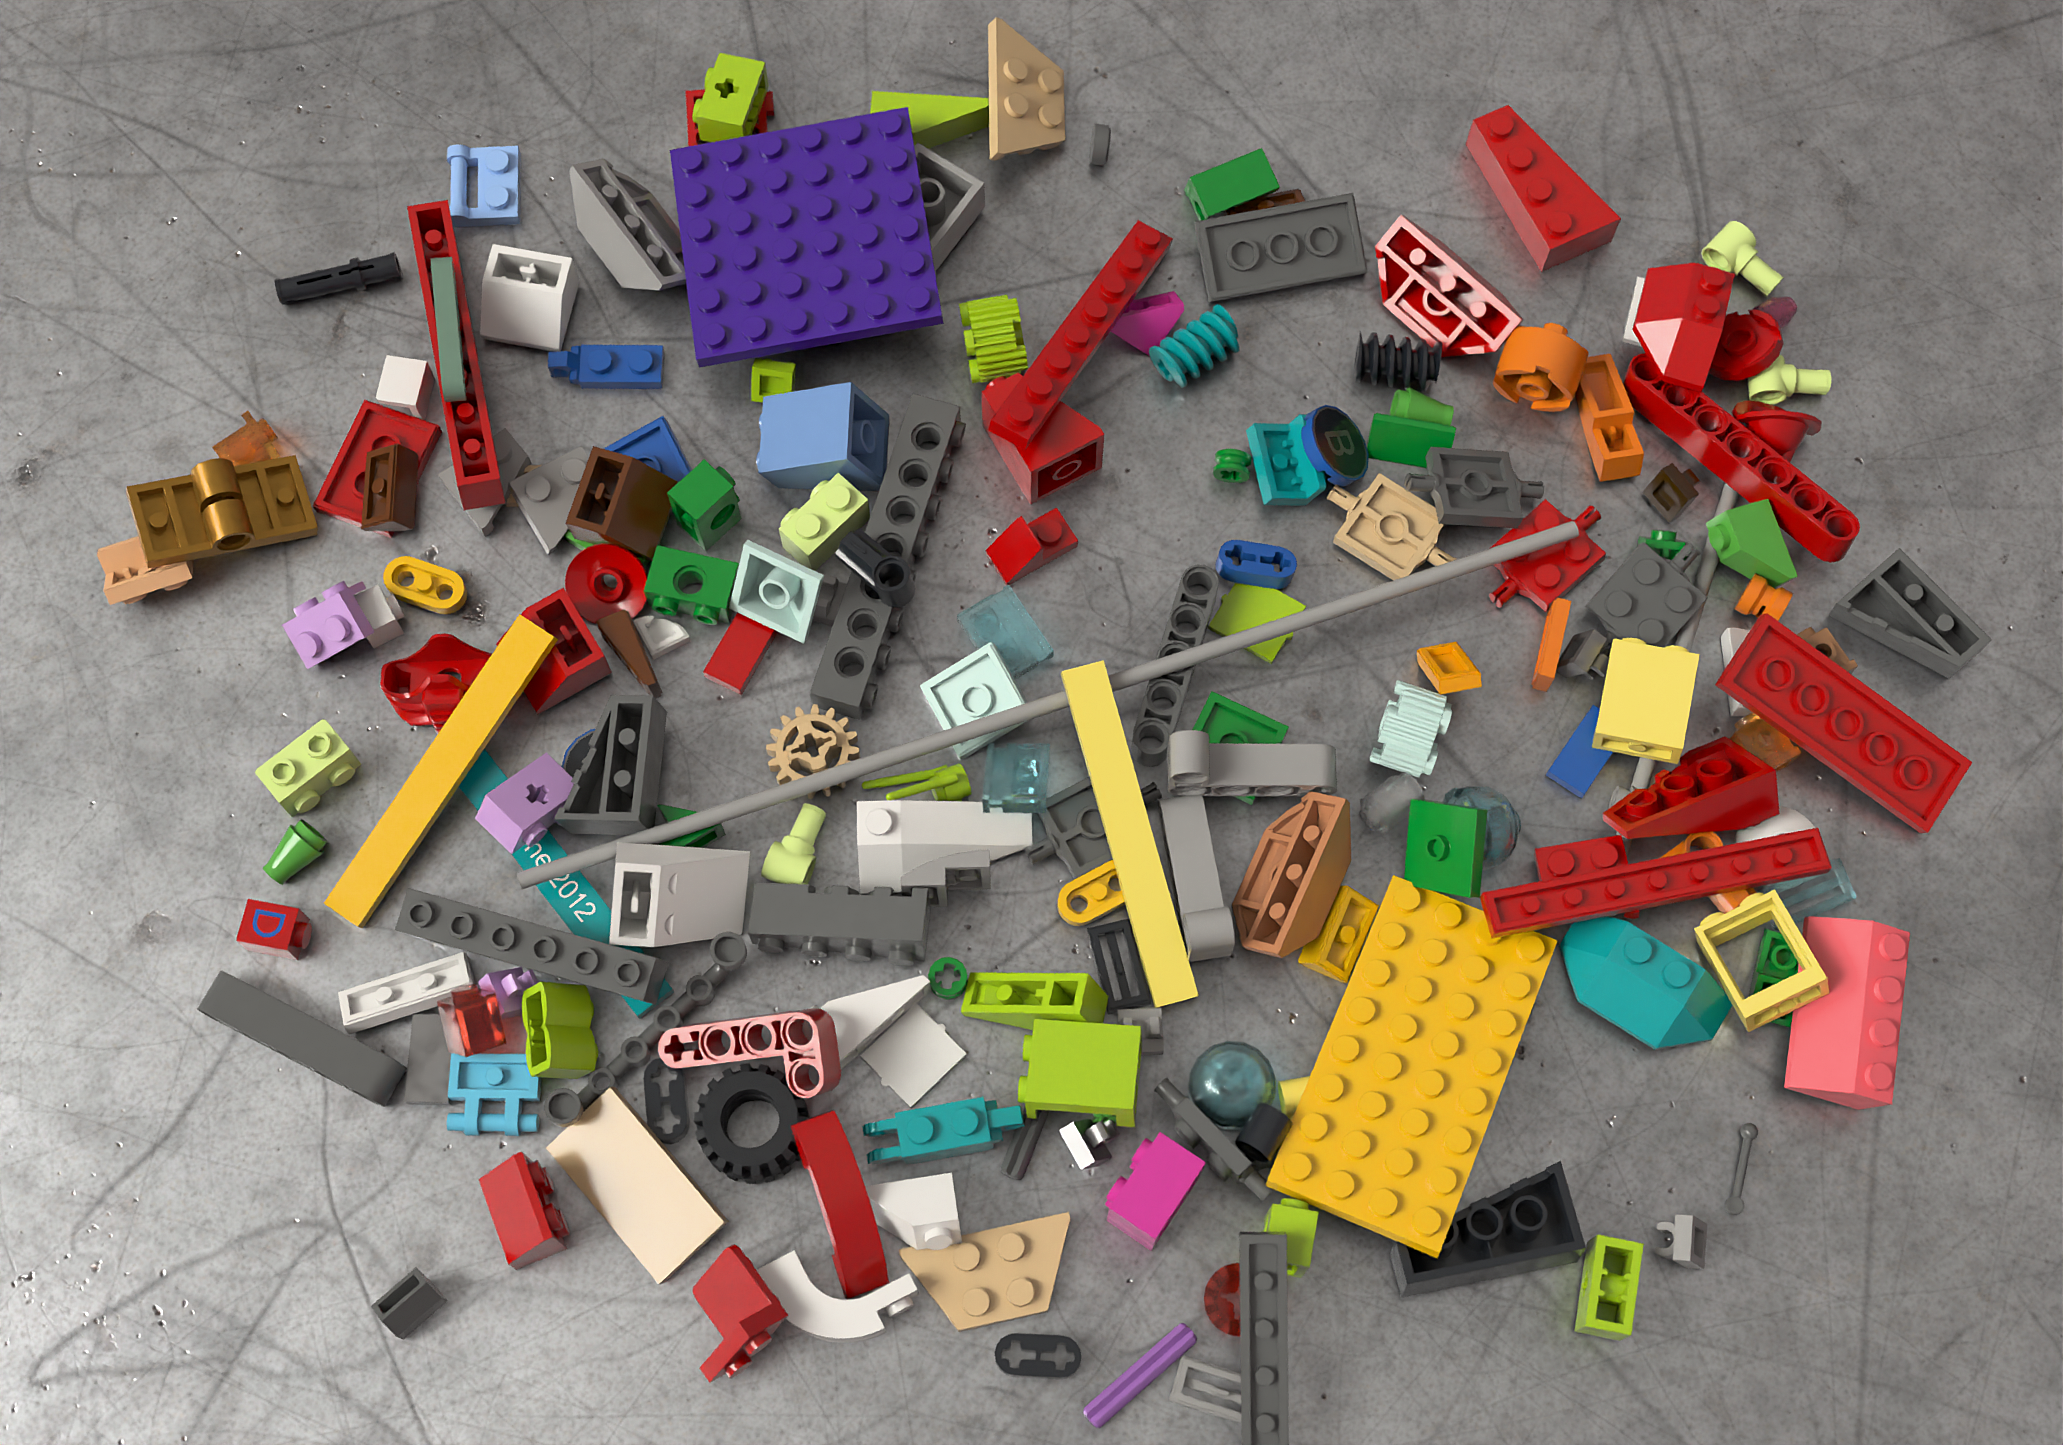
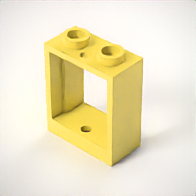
M1775 889L1766 894L1762 892L1752 894L1745 898L1739 907L1725 914L1723 912L1713 913L1703 919L1700 926L1694 928L1699 947L1748 1032L1829 994L1828 979ZM1773 919L1803 971L1745 999L1716 946Z

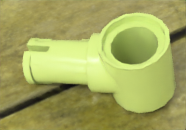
M1730 221L1702 250V257L1709 267L1732 272L1736 276L1740 273L1765 297L1784 278L1756 255L1758 250L1754 248L1756 246L1755 236L1748 227L1740 222Z
M1779 355L1770 367L1748 378L1749 400L1771 405L1783 402L1787 397L1792 396L1793 393L1826 395L1831 387L1830 370L1797 369L1793 364H1785V359L1782 355Z
M803 804L790 835L784 836L781 843L775 841L770 847L761 871L763 878L784 884L809 883L817 859L813 855L815 852L813 845L826 817L824 810L811 804Z

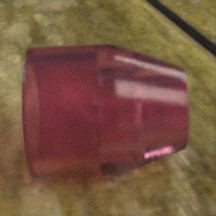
M1788 296L1772 297L1755 306L1752 310H1760L1771 314L1778 322L1780 329L1789 324L1796 314L1797 305Z

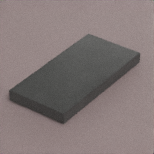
M1354 193L1200 220L1194 223L1209 303L1368 273Z

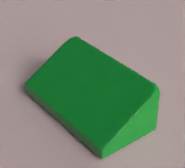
M1374 413L1367 441L1368 458L1427 468L1425 456L1430 447L1452 448L1456 427Z

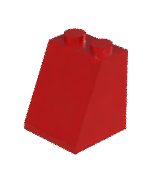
M1016 373L1008 378L1002 376L994 379L981 391L982 423L1028 502L1032 505L1101 469L1104 433L1099 426L1062 401L1059 402L1026 450L988 431L991 419L1023 377L1020 373Z

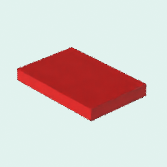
M364 399L318 493L313 508L318 513L361 527L367 452L394 444H400L416 452L419 457L418 484L442 433L440 426ZM395 531L372 532L392 538Z

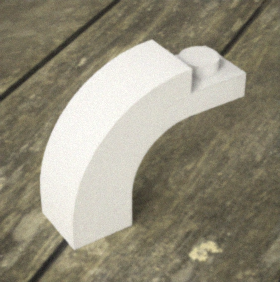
M795 1250L756 1270L772 1293L777 1296L782 1307L789 1315L785 1319L788 1323L807 1335L829 1342L853 1343L872 1339L887 1333L879 1316L887 1312L889 1317L892 1318L914 1306L912 1298L919 1295L910 1274H907L858 1299L842 1300L832 1298L819 1291L811 1283Z

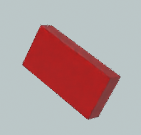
M737 612L703 671L704 677L742 695L778 631Z

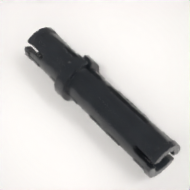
M392 252L388 255L362 261L357 257L350 259L349 264L284 279H275V288L280 303L286 305L290 302L323 296L355 287L358 291L365 290L368 284L402 278V273L395 252Z

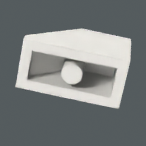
M952 1173L865 1186L876 1224L916 1250L927 1248L941 1250L950 1245L962 1243Z

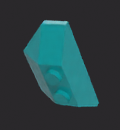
M1605 916L1574 922L1558 946L1561 956L1564 958L1577 1001L1654 1050L1711 1041L1732 1007L1727 994L1705 968L1628 921Z

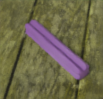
M1184 1323L1176 1326L1084 1408L1083 1413L1089 1422L1096 1428L1102 1427L1196 1343L1197 1337L1193 1331Z

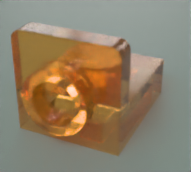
M249 411L241 415L246 425L212 447L219 458L231 460L234 466L280 457L272 444L273 441L278 439L272 428L264 418L256 422Z

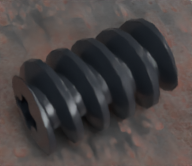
M1360 331L1354 363L1356 383H1361L1366 372H1368L1371 376L1372 385L1377 386L1381 376L1386 375L1388 386L1393 388L1398 377H1402L1404 387L1407 390L1415 379H1419L1421 392H1426L1431 381L1436 384L1438 379L1442 342H1435L1432 350L1429 352L1426 339H1420L1415 349L1412 350L1409 337H1403L1399 346L1396 347L1393 335H1387L1382 345H1379L1377 333H1370L1366 343H1363Z

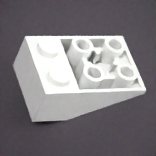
M617 842L609 944L660 947L714 939L723 932H733L741 935L743 932L750 851Z

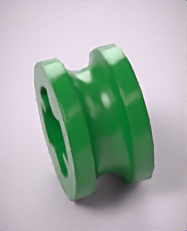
M1237 449L1219 450L1215 453L1214 461L1217 465L1213 468V476L1218 480L1229 483L1245 482L1250 476V471L1247 467L1251 465L1252 457L1250 454Z
M940 958L933 963L928 973L931 990L940 999H956L966 990L968 982L967 970L963 963L956 958ZM947 968L954 969V976H961L960 981L952 983L951 989L943 988L942 981L938 983L935 981L936 976H943Z

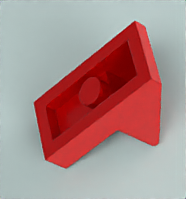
M1056 507L1028 524L1022 516L1018 517L985 552L1006 586H1009L1078 547V539Z

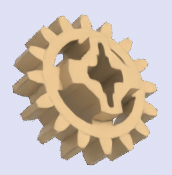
M813 704L811 713L806 715L800 707H796V718L793 720L782 715L780 719L783 729L771 728L770 730L771 738L776 743L766 745L767 755L775 757L768 761L770 771H780L776 776L779 785L806 777L796 773L801 770L811 775L827 770L832 760L838 757L840 759L835 767L851 762L850 760L860 759L859 748L852 746L858 742L856 731L847 732L850 727L849 720L845 717L836 722V713L833 708H830L825 715H820L818 705ZM813 727L824 728V729L828 730L829 732L824 733V732H822V731H820V730H817V729H815V728H813ZM798 732V735L792 745L787 746L792 736H794ZM815 746L819 755L811 757L807 748ZM843 782L837 784V786L844 788L846 786V783ZM830 787L822 789L826 797L831 796ZM815 792L808 794L809 799H813L815 796Z

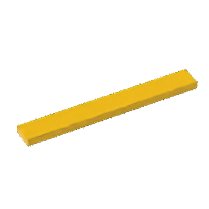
M518 615L325 900V905L357 927L363 928L547 657L557 642V638L522 615Z

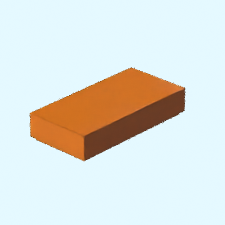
M1557 597L1547 612L1531 683L1532 689L1547 692L1555 678L1571 606L1570 600Z

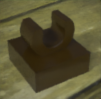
M1671 463L1660 470L1644 489L1643 493L1670 523L1680 517L1699 495L1694 486L1701 481L1691 469L1681 473Z

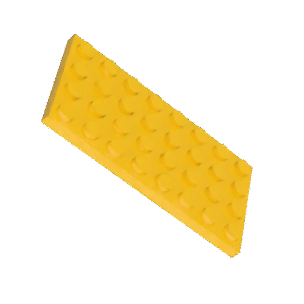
M1393 875L1292 1118L1293 1126L1283 1140L1265 1186L1437 1258L1558 940L1535 931L1491 938L1483 910L1435 891L1414 887L1412 882Z

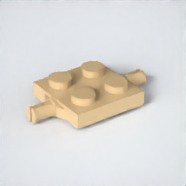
M1379 473L1370 487L1357 497L1338 485H1335L1333 490L1330 491L1327 500L1348 511L1346 520L1335 535L1333 543L1390 579L1397 580L1412 575L1414 570L1424 564L1426 560L1435 566H1439L1457 559L1436 547L1438 535L1446 525L1439 524L1436 508L1413 493L1406 491L1405 488Z

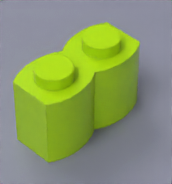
M539 982L523 991L522 1017L528 1033L526 1039V1061L531 1077L578 1079L595 1070L598 1059V1047L590 1029L591 1020L594 1015V1005L586 985Z

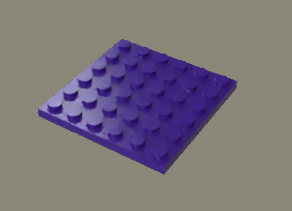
M908 107L670 150L695 356L699 368L944 324Z

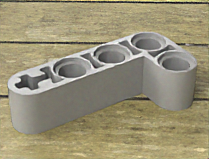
M1197 730L1178 731L1169 736L1167 767L1168 792L1177 796L1304 797L1310 791L1327 795L1337 792L1336 749L1332 745L1209 743V735Z
M1190 795L1159 799L1158 811L1180 932L1189 962L1231 956L1235 945L1233 923L1229 907H1224L1203 796Z

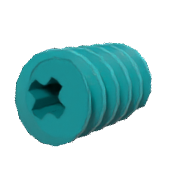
M1217 304L1213 307L1212 312L1207 311L1201 314L1199 321L1192 320L1187 323L1186 329L1180 328L1175 331L1173 338L1166 337L1161 340L1160 347L1155 345L1150 347V359L1163 378L1170 382L1174 380L1183 388L1187 386L1185 372L1194 379L1200 377V371L1197 366L1199 363L1208 371L1214 368L1211 355H1214L1217 360L1223 362L1227 359L1224 350L1225 346L1234 354L1240 351L1237 341V327L1227 310Z

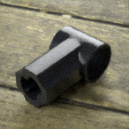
M860 528L853 532L850 531L840 541V545L835 552L837 560L877 592L884 604L889 607L898 608L905 606L912 600L915 594V584L909 565L904 559L891 555ZM890 578H903L902 582L897 586L888 587L884 585Z
M1258 1103L1234 1142L1243 1155L1252 1163L1251 1165L1254 1164L1257 1167V1171L1264 1168L1272 1169L1283 1140L1293 1124L1278 1109L1265 1103Z

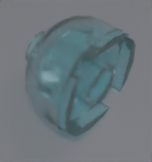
M1485 786L1458 787L1451 789L1445 794L1442 801L1444 803L1487 809L1482 872L1496 868L1512 855L1516 847L1521 829L1520 817L1509 800L1498 790Z
M1225 1041L1210 1046L1197 1057L1188 1076V1093L1190 1100L1220 1131L1241 1130L1258 1103L1272 1105L1276 1097V1077L1270 1061L1259 1049L1245 1042Z

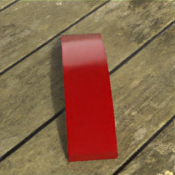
M835 1110L790 1125L803 1167L809 1170L835 1252L831 1256L844 1297L849 1299L888 1284L889 1279L885 1256L872 1206L853 1151Z

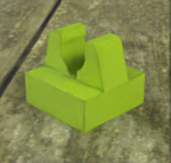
M755 358L752 365L751 401L763 403V397L794 392L796 364L789 361L787 363L772 361L769 358Z

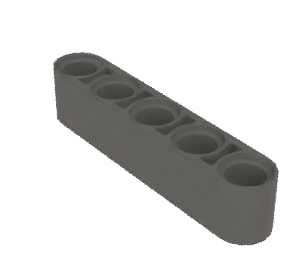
M1197 564L1190 566L1183 573L1156 660L1203 644L1216 602L1219 584L1217 574L1212 568ZM1194 584H1201L1209 592L1204 595H1195L1188 588ZM1187 621L1193 623L1197 630L1192 633H1184L1176 625ZM1196 665L1149 680L1132 737L1131 752L1133 758L1139 764L1146 767H1154L1166 760L1169 736L1176 731ZM1159 697H1165L1170 699L1174 706L1168 710H1159L1152 704V701ZM1145 736H1155L1162 742V745L1157 749H1147L1143 747L1140 740Z
M221 970L197 1008L198 1011L381 1107H385L407 1069L406 1066L391 1057Z

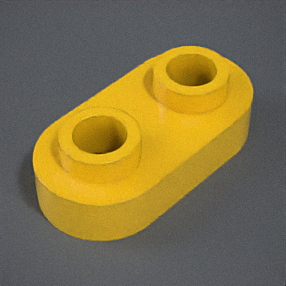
M410 556L395 558L386 566L383 573L384 584L390 594H394L396 599L439 614H451L458 611L467 599V588L462 578L456 572ZM405 578H414V582L410 586H401ZM443 591H453V594L449 599H440V595Z
M1113 860L1067 883L1061 889L1057 908L1065 922L1074 926H1085L1125 905L1122 890L1114 891L1109 887V881L1118 878ZM1076 898L1083 899L1087 904V908L1081 912L1075 911L1071 907V902Z

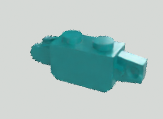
M984 1097L897 1112L895 1113V1118L868 1123L862 1126L863 1135L871 1138L897 1132L900 1146L877 1148L866 1154L868 1164H883L904 1160L906 1164H917L993 1149V1143L1003 1141L1002 1132L1023 1128L1025 1125L1020 1105L998 1109L996 1100L985 1101Z

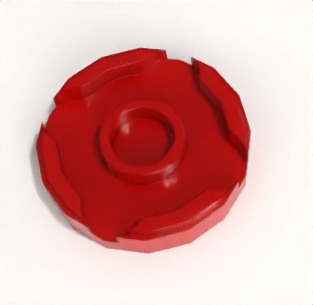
M1748 310L1750 314L1739 315L1738 311L1727 314L1709 373L1722 380H1742L1755 376L1770 367L1779 357L1784 344L1780 326L1771 314L1760 310Z

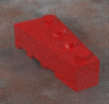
M1509 105L1473 119L1466 146L1541 272L1612 241L1621 218Z

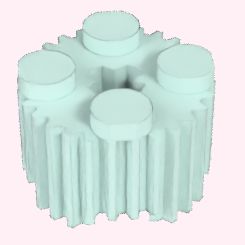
M1397 680L1394 686V693L1398 694L1399 698L1397 702L1388 701L1379 726L1378 742L1383 743L1380 750L1373 747L1369 761L1418 778L1422 773L1431 775L1438 755V751H1436L1438 744L1434 743V739L1437 733L1445 735L1453 712L1451 710L1452 704L1446 702L1447 696Z

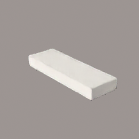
M464 951L340 991L338 995L344 1027L348 1034H353L476 994L477 990L471 962L467 952Z

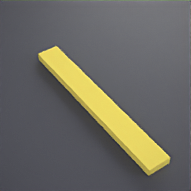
M1104 660L1064 670L1061 672V677L1154 1007L1158 1008L1198 997V991Z

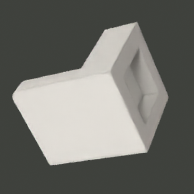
M387 355L376 394L377 401L380 404L409 408L414 417L425 420L435 382V377L428 362Z

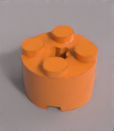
M1546 323L1543 328L1519 325L1512 331L1505 342L1495 371L1493 385L1502 396L1518 404L1520 397L1533 401L1531 409L1544 412L1566 410L1575 397L1589 352L1576 341L1567 336L1568 330L1559 324Z

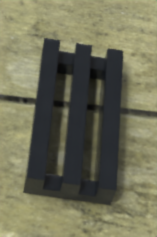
M1130 919L1087 928L1100 985L1109 996L1106 1007L1108 1015L1117 1013L1118 1009H1134V1007L1140 1005L1142 1007L1151 1005ZM1121 930L1123 931L1139 995L1133 997L1130 994L1115 932ZM1100 935H1106L1122 997L1120 1000L1115 1001L1099 940Z

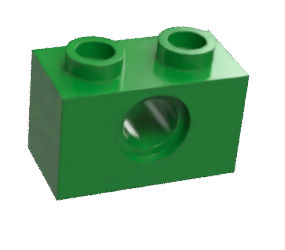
M704 459L667 494L677 525L706 552L742 518L738 506L740 499L734 490L736 485L734 479L724 468L718 466L714 469Z
M657 545L644 588L648 605L654 611L667 616H675L678 612L692 615L696 621L708 625H716L718 621L730 624L733 610L729 609L739 563ZM690 583L703 585L697 593L686 594L682 592L684 587Z

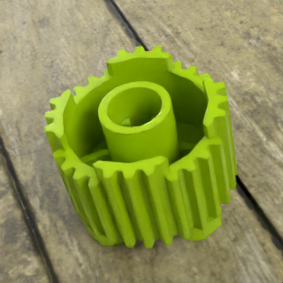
M1007 295L959 303L962 327L970 326L971 328L963 332L967 356L975 355L976 359L968 360L972 383L989 382L1002 376L1008 378L1016 373L1021 374L1020 371L1029 369L1017 298L1008 299Z

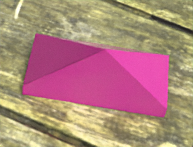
M1175 291L1133 300L1110 332L1150 356L1149 348L1154 345L1160 346L1161 340L1168 335L1184 312V304Z

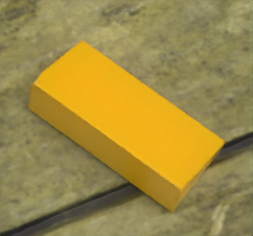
M1341 885L1318 938L1304 945L1298 962L1311 970L1339 982L1347 983L1379 905L1348 885Z

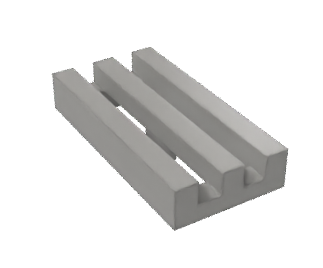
M1182 1355L1169 1402L1241 1424L1240 1412L1181 1394L1184 1386L1241 1405L1240 1393L1186 1377L1187 1370L1192 1369L1241 1385V1374Z

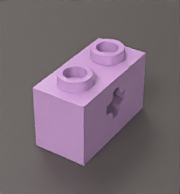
M545 753L487 793L475 819L511 854L525 844L532 847L544 837L548 827L555 822L560 825L554 818L559 807L563 808L574 785L571 782L573 778L550 755Z

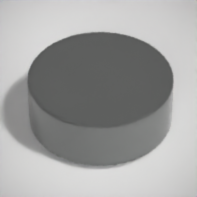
M1094 124L1090 143L1089 164H1106L1111 138V128L1109 125Z

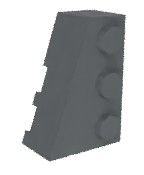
M1900 548L1839 600L1828 615L1949 679L1980 653L1992 640Z

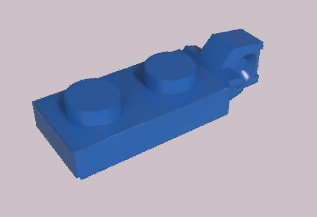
M663 345L572 346L571 352H549L548 369L551 377L569 378L570 383L580 384L581 389L663 388L664 348Z

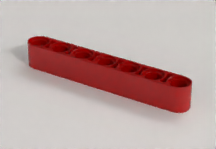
M1646 353L1638 354L1631 360L1622 383L1634 409L1749 503L1769 499L1778 526L1814 556L1830 563L1838 562L1845 557L1860 531L1858 518L1703 392L1661 381L1655 371L1656 366Z

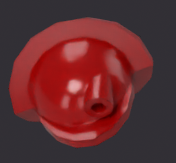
M1746 400L1738 402L1731 412L1736 420L1743 422L1746 428L1789 462H1791L1795 451L1800 448L1805 435L1813 436L1822 427V421L1815 416L1787 411L1759 401Z

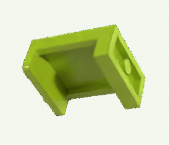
M1034 1019L1032 1035L1025 1034L1023 1042V1061L1029 1062L1028 1075H1020L1018 1084V1103H1025L1027 1118L1036 1119L1038 1110L1116 1115L1117 1126L1135 1127L1143 1045L1141 1026Z

